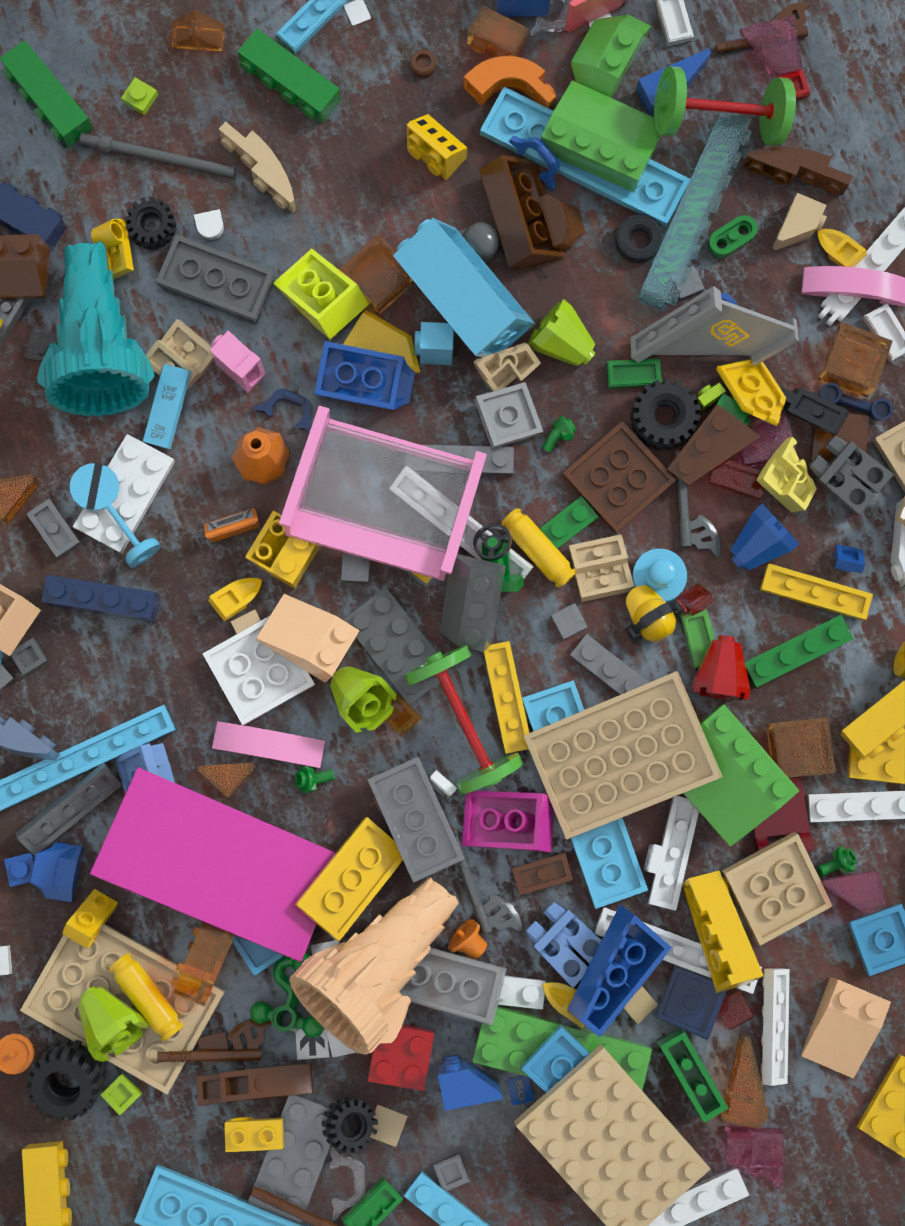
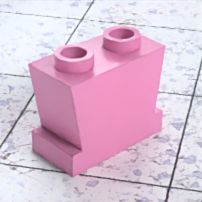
M229 331L224 335L217 336L212 342L210 352L216 366L238 383L247 393L266 374L261 359Z

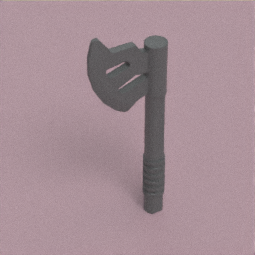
M681 451L675 452V457H677ZM677 477L681 547L687 548L694 545L696 549H709L715 557H718L720 554V539L715 527L702 515H698L696 520L690 521L687 484ZM699 527H703L705 529L698 534L691 533V530H694ZM710 537L712 541L702 542L701 539Z
M458 835L455 836L464 860L457 862V866L464 880L481 933L490 932L493 927L498 931L512 927L517 932H522V922L519 914L507 900L497 895H490L488 902L484 905L482 904L469 868L470 866L462 849L463 847ZM496 906L500 907L494 916L487 917V914ZM509 914L510 919L502 923L499 921L503 916Z

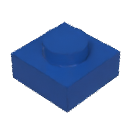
M836 544L833 553L835 568L844 572L862 573L865 566L863 549Z
M32 853L4 859L10 887L31 882L35 856Z

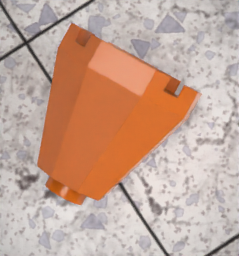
M257 427L238 437L232 460L243 480L257 482V484L265 486L285 475L287 462H289L291 454L280 433Z

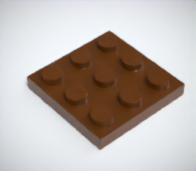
M623 421L562 473V476L587 501L615 534L676 481L675 477Z

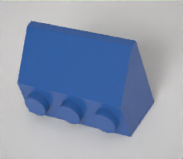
M450 1055L443 1057V1062L437 1063L445 1111L503 1099L498 1080L468 1059H459V1055Z

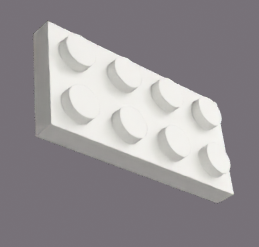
M127 434L108 467L116 474L119 481V493L112 506L134 534L174 465L175 460ZM83 508L73 525L78 531L121 554L130 541L106 508L96 511Z

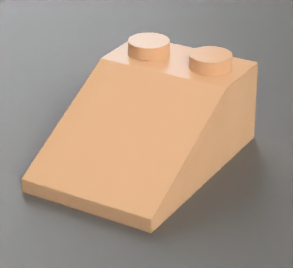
M1 584L0 651L10 656L41 610Z
M284 594L255 640L326 683L333 676L359 630L333 614Z
M830 977L800 1056L854 1079L882 1028L891 1002Z

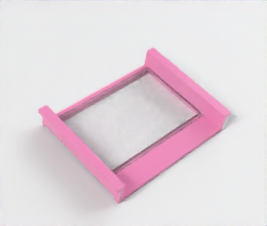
M319 406L279 525L285 527L286 536L444 581L446 574L451 575L487 454L476 451L474 460L329 419V408Z

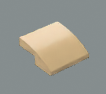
M176 319L161 340H156L146 354L153 371L161 376L164 364L191 371L187 391L214 362L210 352L211 345L179 319Z
M621 534L569 545L581 602L627 593L634 588L628 566V555Z

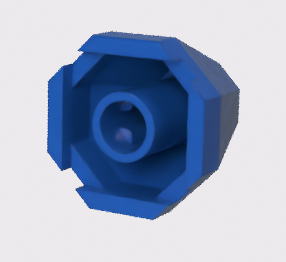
M761 504L754 510L733 545L731 552L734 555L731 559L741 570L744 567L751 570L791 552L800 543L766 506Z

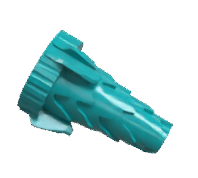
M100 241L94 244L78 243L73 246L67 245L64 249L65 278L63 299L59 300L60 325H56L57 345L50 343L39 367L38 384L45 388L47 401L50 404L70 414L103 416L125 412L128 409L137 407L147 398L149 382L154 379L153 368L137 341L127 338L125 316H121L119 298L115 297L113 270H108L105 245Z

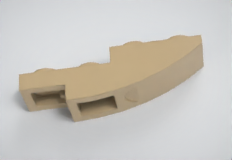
M225 121L219 128L222 145L228 151H235L241 156L242 162L251 169L254 179L253 184L261 192L265 193L267 191L273 196V201L280 208H287L293 213L296 210L292 188L281 163L273 151L253 130L245 138Z

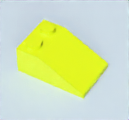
M312 248L273 283L307 320L329 339L334 337L369 305L359 286Z

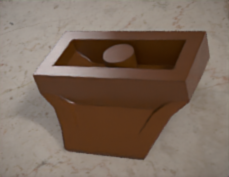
M548 193L539 197L553 247L564 251L571 249L575 241L585 234L579 209L560 201Z

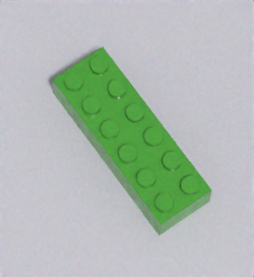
M502 1006L497 1007L493 1025L480 1022L472 1054L473 1063L529 1077L521 1069V1065L561 1024L590 1053L602 1044L643 1091L652 1048L647 1044L605 1033L599 1037L590 1029Z

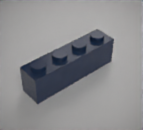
M6 181L3 184L0 183V225L17 235L38 234L50 247L51 253L67 228L61 219L63 216L53 208L49 207L46 210L39 206L40 202L28 194L24 197L17 193L18 190Z
M46 575L41 602L51 607L156 623L160 596L153 591Z

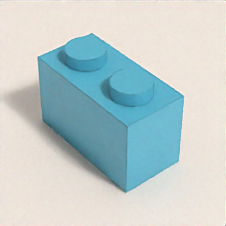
M421 322V331H415V355H420V364L452 365L454 329L449 323Z

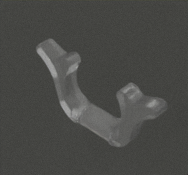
M563 0L564 6L559 19L555 22H548L542 17L537 16L536 25L531 30V36L535 37L542 32H560L564 30L569 4L572 0Z
M331 1146L329 1148L332 1157L330 1168L335 1169L339 1166H348L352 1169L354 1176L353 1197L350 1199L333 1197L331 1200L334 1207L332 1220L336 1221L344 1210L353 1207L366 1194L365 1168L359 1160L344 1156Z

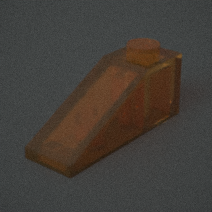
M739 1033L725 1103L729 1109L722 1112L721 1117L726 1122L760 1130L761 1123L766 1122L768 1106H765L766 1100L751 1038Z

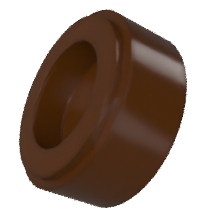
M422 49L412 55L410 63L414 75L420 78H427L433 75L436 70V57L431 51Z

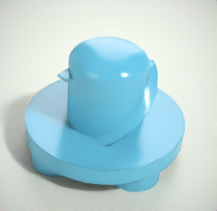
M653 549L644 553L637 560L633 568L632 578L635 587L640 585L649 586L665 602L676 598L683 591L687 582V570L682 559L674 552L667 549Z

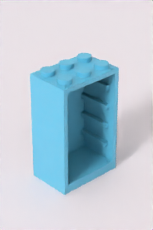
M435 218L427 219L418 226V232L411 239L407 238L398 245V251L393 257L475 356L485 357L508 349L535 325L534 321L455 227Z

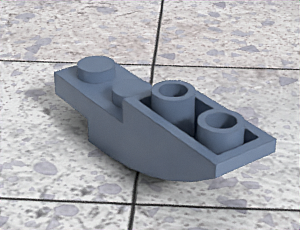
M0 716L1 749L36 759H58L60 754L53 750L56 744L44 735L40 738L33 735L32 732L35 728L25 720L21 719L18 723L11 717L6 721Z

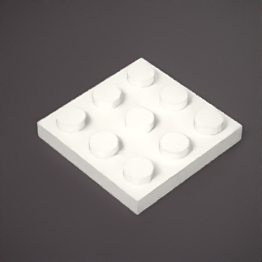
M269 617L203 653L243 726L315 686L307 671L255 640Z

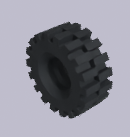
M664 379L662 383L659 380L653 381L652 385H646L636 397L630 414V420H633L631 426L633 431L637 430L636 436L639 439L643 438L645 440L644 444L648 447L652 444L655 445L654 449L660 450L662 447H665L666 450H672L674 446L678 448L690 439L697 428L701 416L699 415L701 410L700 404H696L698 398L696 394L691 395L689 393L691 391L690 387L686 386L685 389L681 387L682 382L676 380L675 384L670 383L671 379ZM660 406L672 408L675 413L674 422L669 425L658 423L655 419L656 409Z

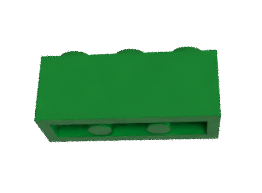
M678 1028L656 1041L658 1048L698 1118L703 1123L729 1109L682 1029Z

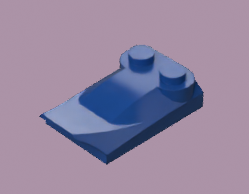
M324 341L314 395L327 399H337L395 410L402 405L409 404L415 372L407 365L403 356Z

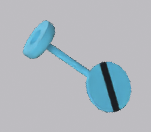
M91 463L80 467L73 474L70 481V493L73 500L80 507L90 511L106 508L134 547L127 553L125 558L129 567H136L157 553L161 544L155 538L139 542L112 506L119 493V481L116 474L109 467L99 463Z

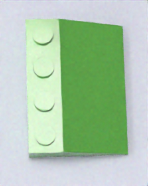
M571 81L553 111L541 139L558 159L635 193L662 135H659L656 131L654 117L575 81Z
M723 704L715 708L700 721V725L723 777L683 794L726 844L731 847L779 810L799 790L726 705Z

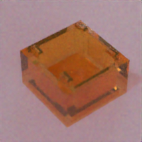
M379 234L339 268L342 273L359 286L369 304L367 307L376 316L414 283L412 278L393 257L396 251Z
M842 322L834 332L817 380L825 383H836L841 389L868 398L876 390L893 341Z
M828 717L766 725L770 756L788 778L836 773Z
M203 922L200 929L194 928L192 935L196 936L194 943L189 942L187 949L190 952L184 965L178 963L176 971L180 972L178 978L173 977L171 984L175 986L173 994L205 1007L235 935Z

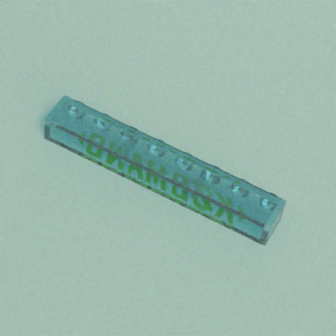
M720 112L637 299L638 301L663 312L667 311L670 304L675 306L681 291L677 290L679 282L685 283L691 271L687 264L690 258L695 260L702 246L697 243L700 235L706 237L712 223L707 219L710 212L716 214L722 201L721 198H718L720 190L726 191L732 176L728 175L730 167L735 169L742 155V153L738 152L741 144L746 146L752 131L748 127L752 119L737 113Z

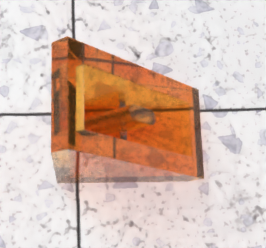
M193 10L173 20L170 46L171 48L223 51L225 26Z
M31 474L0 479V520L9 526L41 482Z
M393 690L397 694L395 701L391 700L393 711L385 721L403 739L422 722V718Z
M254 762L198 766V772L227 798H232L257 770V763Z

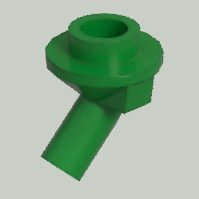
M559 416L552 423L553 430L542 445L544 450L551 452L559 438L563 441L574 439L573 433L576 432V429L569 418L565 419L563 416Z
M302 766L295 775V785L303 794L314 792L317 789V784L335 780L333 769L314 774L313 767Z
M840 846L832 852L834 860L817 866V872L821 877L839 869L843 874L856 870L855 864L857 859L851 849H845L843 846Z

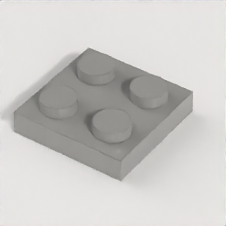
M526 382L475 397L474 401L492 449L543 433Z

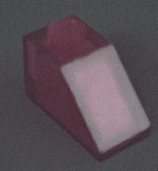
M867 871L820 879L826 891L850 908L860 909L861 913L878 911L877 906L886 905L879 871Z

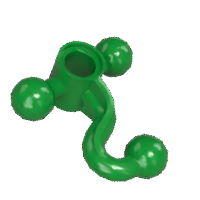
M304 954L302 962L286 956L276 962L273 968V976L275 982L288 994L286 1004L272 1010L267 1002H256L250 1009V1016L254 1022L263 1024L271 1021L276 1030L284 1033H295L301 1029L309 1038H317L323 1033L324 1027L312 1015L305 1019L299 1010L296 1009L298 998L291 988L289 979L284 975V970L287 967H293V970L296 972L302 966V963L310 957L309 954ZM290 1012L292 1022L289 1026L284 1027L282 1018L284 1014Z

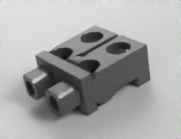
M832 436L824 447L834 457L828 463L817 455L808 467L817 476L815 480L839 499L854 515H860L874 499L875 495L873 493H879L894 474L857 447L852 441L845 442L837 436Z

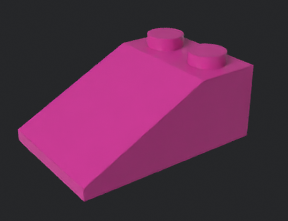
M472 791L466 793L462 846L551 853L554 809L548 795L543 793Z

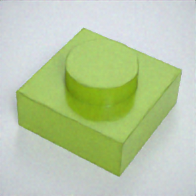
M135 77L122 95L121 100L124 104L145 116L159 94L156 89Z
M720 383L714 387H711L709 384L697 393L698 399L696 404H700L701 408L699 413L718 401L722 394L726 392Z
M122 1073L101 1096L120 1116L143 1093Z

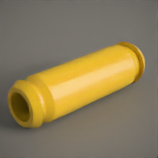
M516 508L502 520V526L509 531L513 541L547 579L555 582V587H562L576 574L575 568H570V562L527 515L521 513V509Z
M126 953L109 967L110 973H114L115 981L154 1033L162 1037L160 1040L166 1041L183 1028V1021L180 1023L178 1014L140 963L131 958L132 954Z

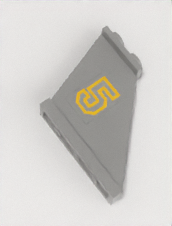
M713 286L632 336L631 358L639 363L651 355H751L752 364L756 366L799 341L797 320L792 318L787 322H782L721 300V291Z

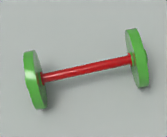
M666 67L661 74L655 94V128L659 135L674 136L682 123L685 109L760 116V134L765 145L781 146L786 141L794 121L796 109L794 84L789 78H774L768 84L761 105L687 98V81L681 67Z
M467 645L443 655L441 651L425 658L427 663L404 674L409 685L433 675L438 677L480 767L456 782L461 794L469 793L485 786L495 785L502 778L523 765L518 753L490 762L447 673L450 667L471 656Z

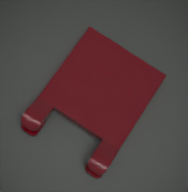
M802 777L790 778L799 792L753 829L755 852L769 846L767 837L789 835L793 832L799 834L807 853L814 850Z

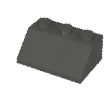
M457 554L452 573L448 575L439 630L441 634L457 646L467 645L469 649L485 652L493 642L506 566Z

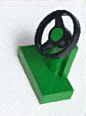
M488 524L480 528L475 534L473 540L474 549L482 560L506 566L501 592H518L524 586L523 575L510 574L511 535L500 524ZM498 528L506 534L500 537L497 535L487 537L482 533L488 529ZM479 537L483 541H485L481 543L482 553H480L477 548V542Z

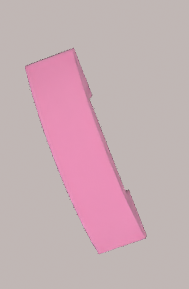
M804 267L801 294L828 297L829 294L879 299L881 304L888 303L890 305L905 306V278L883 271L856 267Z
M217 721L212 749L320 768L325 741Z

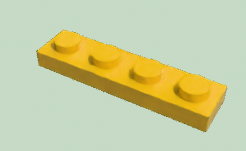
M769 563L766 565L759 590L861 621L867 619L873 594Z
M510 641L490 645L483 653L505 754L529 750L524 735L529 734Z

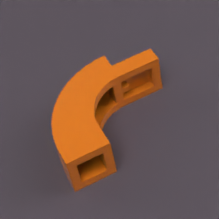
M516 56L494 57L478 64L464 76L463 89L481 106L494 94L502 91L503 87L519 90L528 95L534 102L550 110L555 107L556 101L554 89L549 84H544L545 70L524 58Z

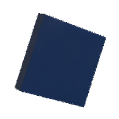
M675 965L655 1018L709 1040L727 990L716 993L711 979Z

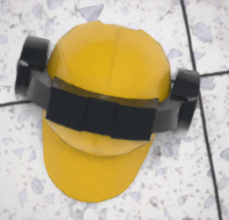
M646 585L637 586L629 592L626 598V606L633 624L626 627L625 631L634 644L640 642L642 637L651 642L661 641L674 632L676 619L683 615V610L675 599L665 602L651 587Z

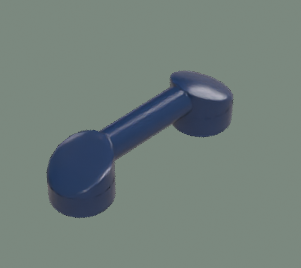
M826 383L819 390L820 397L834 404L838 403L867 412L869 417L875 421H883L889 418L893 412V406L889 400L881 398L870 403L842 394L841 388L836 383Z

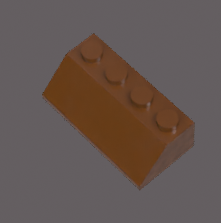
M501 155L481 168L482 183L488 196L490 210L495 219L497 233L501 239L508 266L527 269L563 259L565 257L564 251L552 245L539 197L546 193L542 180L539 179L540 173L536 162L529 159Z
M38 234L0 236V299L46 298L50 247Z

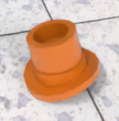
M469 919L464 921L453 933L448 949L452 953L456 951L462 952L467 958H479L487 948V943L479 935L480 925L475 920Z
M13 1033L6 1035L0 1040V1070L2 1072L15 1075L24 1072L31 1066L34 1060V1048L27 1037L22 1034Z

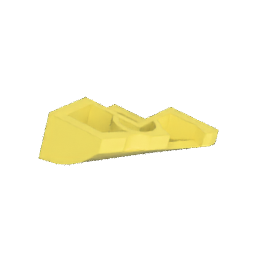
M793 437L787 438L766 463L756 481L790 512L806 511L817 488L813 479L808 475L804 459L799 460L793 446L797 442Z

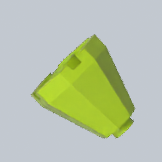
M564 299L548 312L540 322L541 326L539 329L534 330L527 342L534 351L574 366H579L581 363L586 365L595 354L593 351L595 346L593 339L572 305Z
M350 666L342 667L333 674L330 687L339 714L356 733L362 732L360 728L375 730L392 714L393 706L391 705V700L395 701L397 694L382 677Z
M91 987L81 995L78 1009L88 1051L94 1060L105 1062L110 1059L107 1054L114 1052L116 1056L120 1055L143 1036L144 1033L141 1027L146 1029L149 1025L143 1016L105 988Z

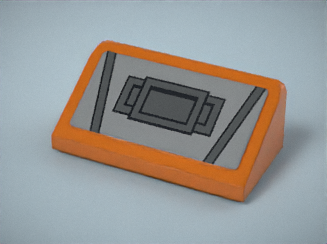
M252 508L204 524V531L207 540L213 543L259 528L261 524L256 509Z

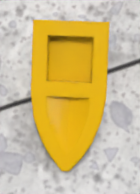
M821 229L818 231L820 244L828 253L829 259L838 266L855 267L867 256L866 249L848 235L833 229Z
M245 578L234 581L209 596L208 601L220 617L226 621L247 607V604L257 595L262 580L259 578Z
M544 983L542 986L550 1004L560 1014L583 1028L584 1024L567 1009L576 989L561 983Z

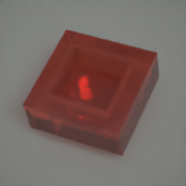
M698 583L676 597L680 607L692 616L703 611L714 602L711 593Z
M740 990L725 998L719 1011L729 1030L756 1017L746 997Z

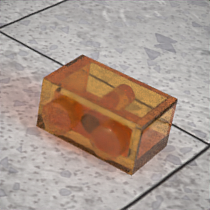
M482 5L468 30L467 44L475 51L485 52L493 56V58L500 56L519 57L527 42L529 28Z

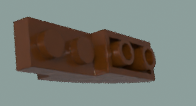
M772 147L749 151L742 166L753 174H762L770 177L778 184L791 185L794 178L797 177L805 184H815L823 187L831 194L841 195L844 194L853 177L850 174L829 167L831 156L791 147Z
M311 1064L256 1068L197 1076L198 1106L313 1093Z

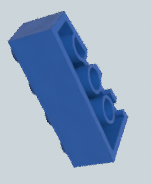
M620 904L567 1009L591 1031L601 1037L672 947L637 916Z

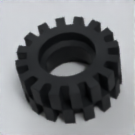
M144 197L140 198L142 203L138 204L135 201L132 203L134 208L131 209L129 207L127 210L129 215L125 217L127 230L138 246L142 244L144 249H148L151 246L153 250H156L157 245L160 244L163 248L166 246L165 241L167 240L170 243L172 240L171 234L175 235L176 232L174 228L176 227V221L167 203L164 204L159 198L157 201H155L154 197H149V201H146ZM148 215H156L161 219L160 227L153 232H147L141 228L143 218Z
M350 1097L337 1099V1104L331 1103L328 1106L331 1112L325 1111L323 1115L328 1117L327 1121H322V1126L326 1127V1130L322 1131L323 1136L328 1137L326 1141L333 1148L345 1153H359V1149L364 1151L368 1148L365 1143L372 1144L374 1141L370 1137L371 1133L377 1134V1129L373 1128V1125H378V1120L373 1118L376 1115L375 1111L369 1109L371 1106L361 1100ZM354 1114L358 1119L357 1130L353 1135L345 1136L341 1130L342 1121L347 1115Z

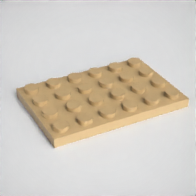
M678 671L524 735L566 840L723 777Z
M105 923L88 949L63 935L20 1011L74 1042L76 1040L82 1041L81 1045L86 1047L87 1043L78 1004L81 1000V995L91 987L105 988L139 1013L115 981L114 973H110L109 967L126 953L132 954L131 958L140 963L176 1011L180 1023L183 1021V1028L166 1041L160 1040L162 1037L154 1033L149 1025L146 1029L141 1027L144 1033L143 1036L122 1054L117 1056L114 1052L107 1054L110 1058L107 1061L168 1094L186 1062H157V1053L193 1051L225 991Z
M602 1044L514 1121L516 1127L606 1226H648L710 1170L707 1163Z

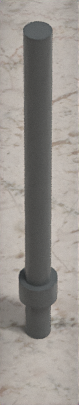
M85 133L80 135V144L98 147L100 151L108 153L116 151L232 178L235 177L236 167L114 140V137L106 135L101 137Z

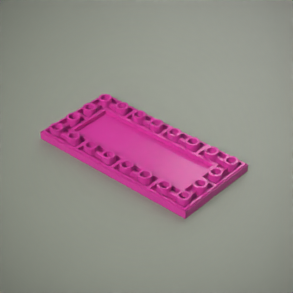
M137 767L89 875L293 960L302 962L316 923L294 904L336 853Z

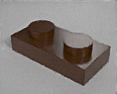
M565 853L511 868L519 895L573 880Z

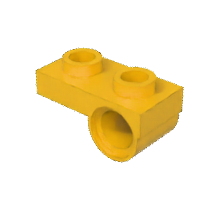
M114 218L91 230L92 242L94 244L100 241L105 245L108 270H113V279L134 271L126 221Z
M94 889L68 920L64 927L63 935L88 949L96 939L101 927L115 911L118 902Z
M239 1117L225 1122L226 1152L281 1150L284 1148L283 1118L254 1119L252 1117Z

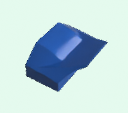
M55 842L51 848L37 852L30 883L40 889L45 898L74 902L84 846Z

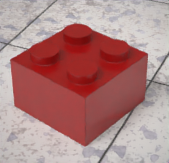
M402 1024L396 1039L391 1044L380 1043L373 1050L368 1081L424 1091L434 1029Z

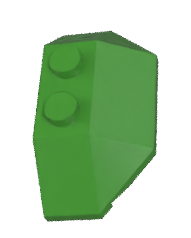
M631 15L595 19L571 61L575 82L612 98L648 35L651 26Z

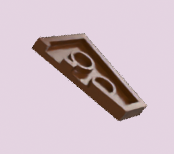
M717 404L667 470L687 485H690L761 436Z

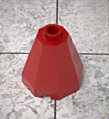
M719 635L718 640L711 641L692 680L691 694L699 693V696L732 700V697H738V701L749 700L750 686L741 643L735 642V637Z

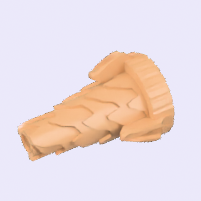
M427 877L410 896L400 900L384 917L379 914L362 933H355L347 942H342L317 952L306 959L289 979L292 990L307 1011L331 1035L349 1049L367 1055L372 1053L380 1043L391 1044L402 1027L408 1006L411 1003V999L408 996H402L399 991L416 974L413 969L429 953L431 948L429 945L445 928L443 924L458 905V900L454 895H450L440 884Z

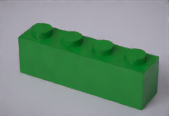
M257 28L237 51L240 66L246 73L250 75L254 73L260 78L264 86L270 90H273V88L277 90L287 103L299 106L304 115L311 120L316 119L323 123L341 101L340 88Z
M25 40L0 57L4 69L1 70L11 84L13 82L17 83L20 87L17 89L18 93L26 103L31 101L34 104L35 108L33 111L42 123L47 120L52 126L49 128V131L58 142L63 140L70 147L80 140L81 133L88 134L93 130L87 115Z
M842 615L746 661L745 667L750 690L853 640L854 638Z

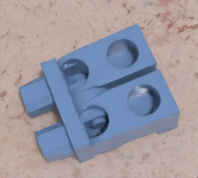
M553 902L543 912L553 922L552 926L546 931L534 921L525 932L534 942L533 946L573 988L584 977L588 967L570 949L573 947L590 964L602 940L570 910L567 909L565 911L561 906Z

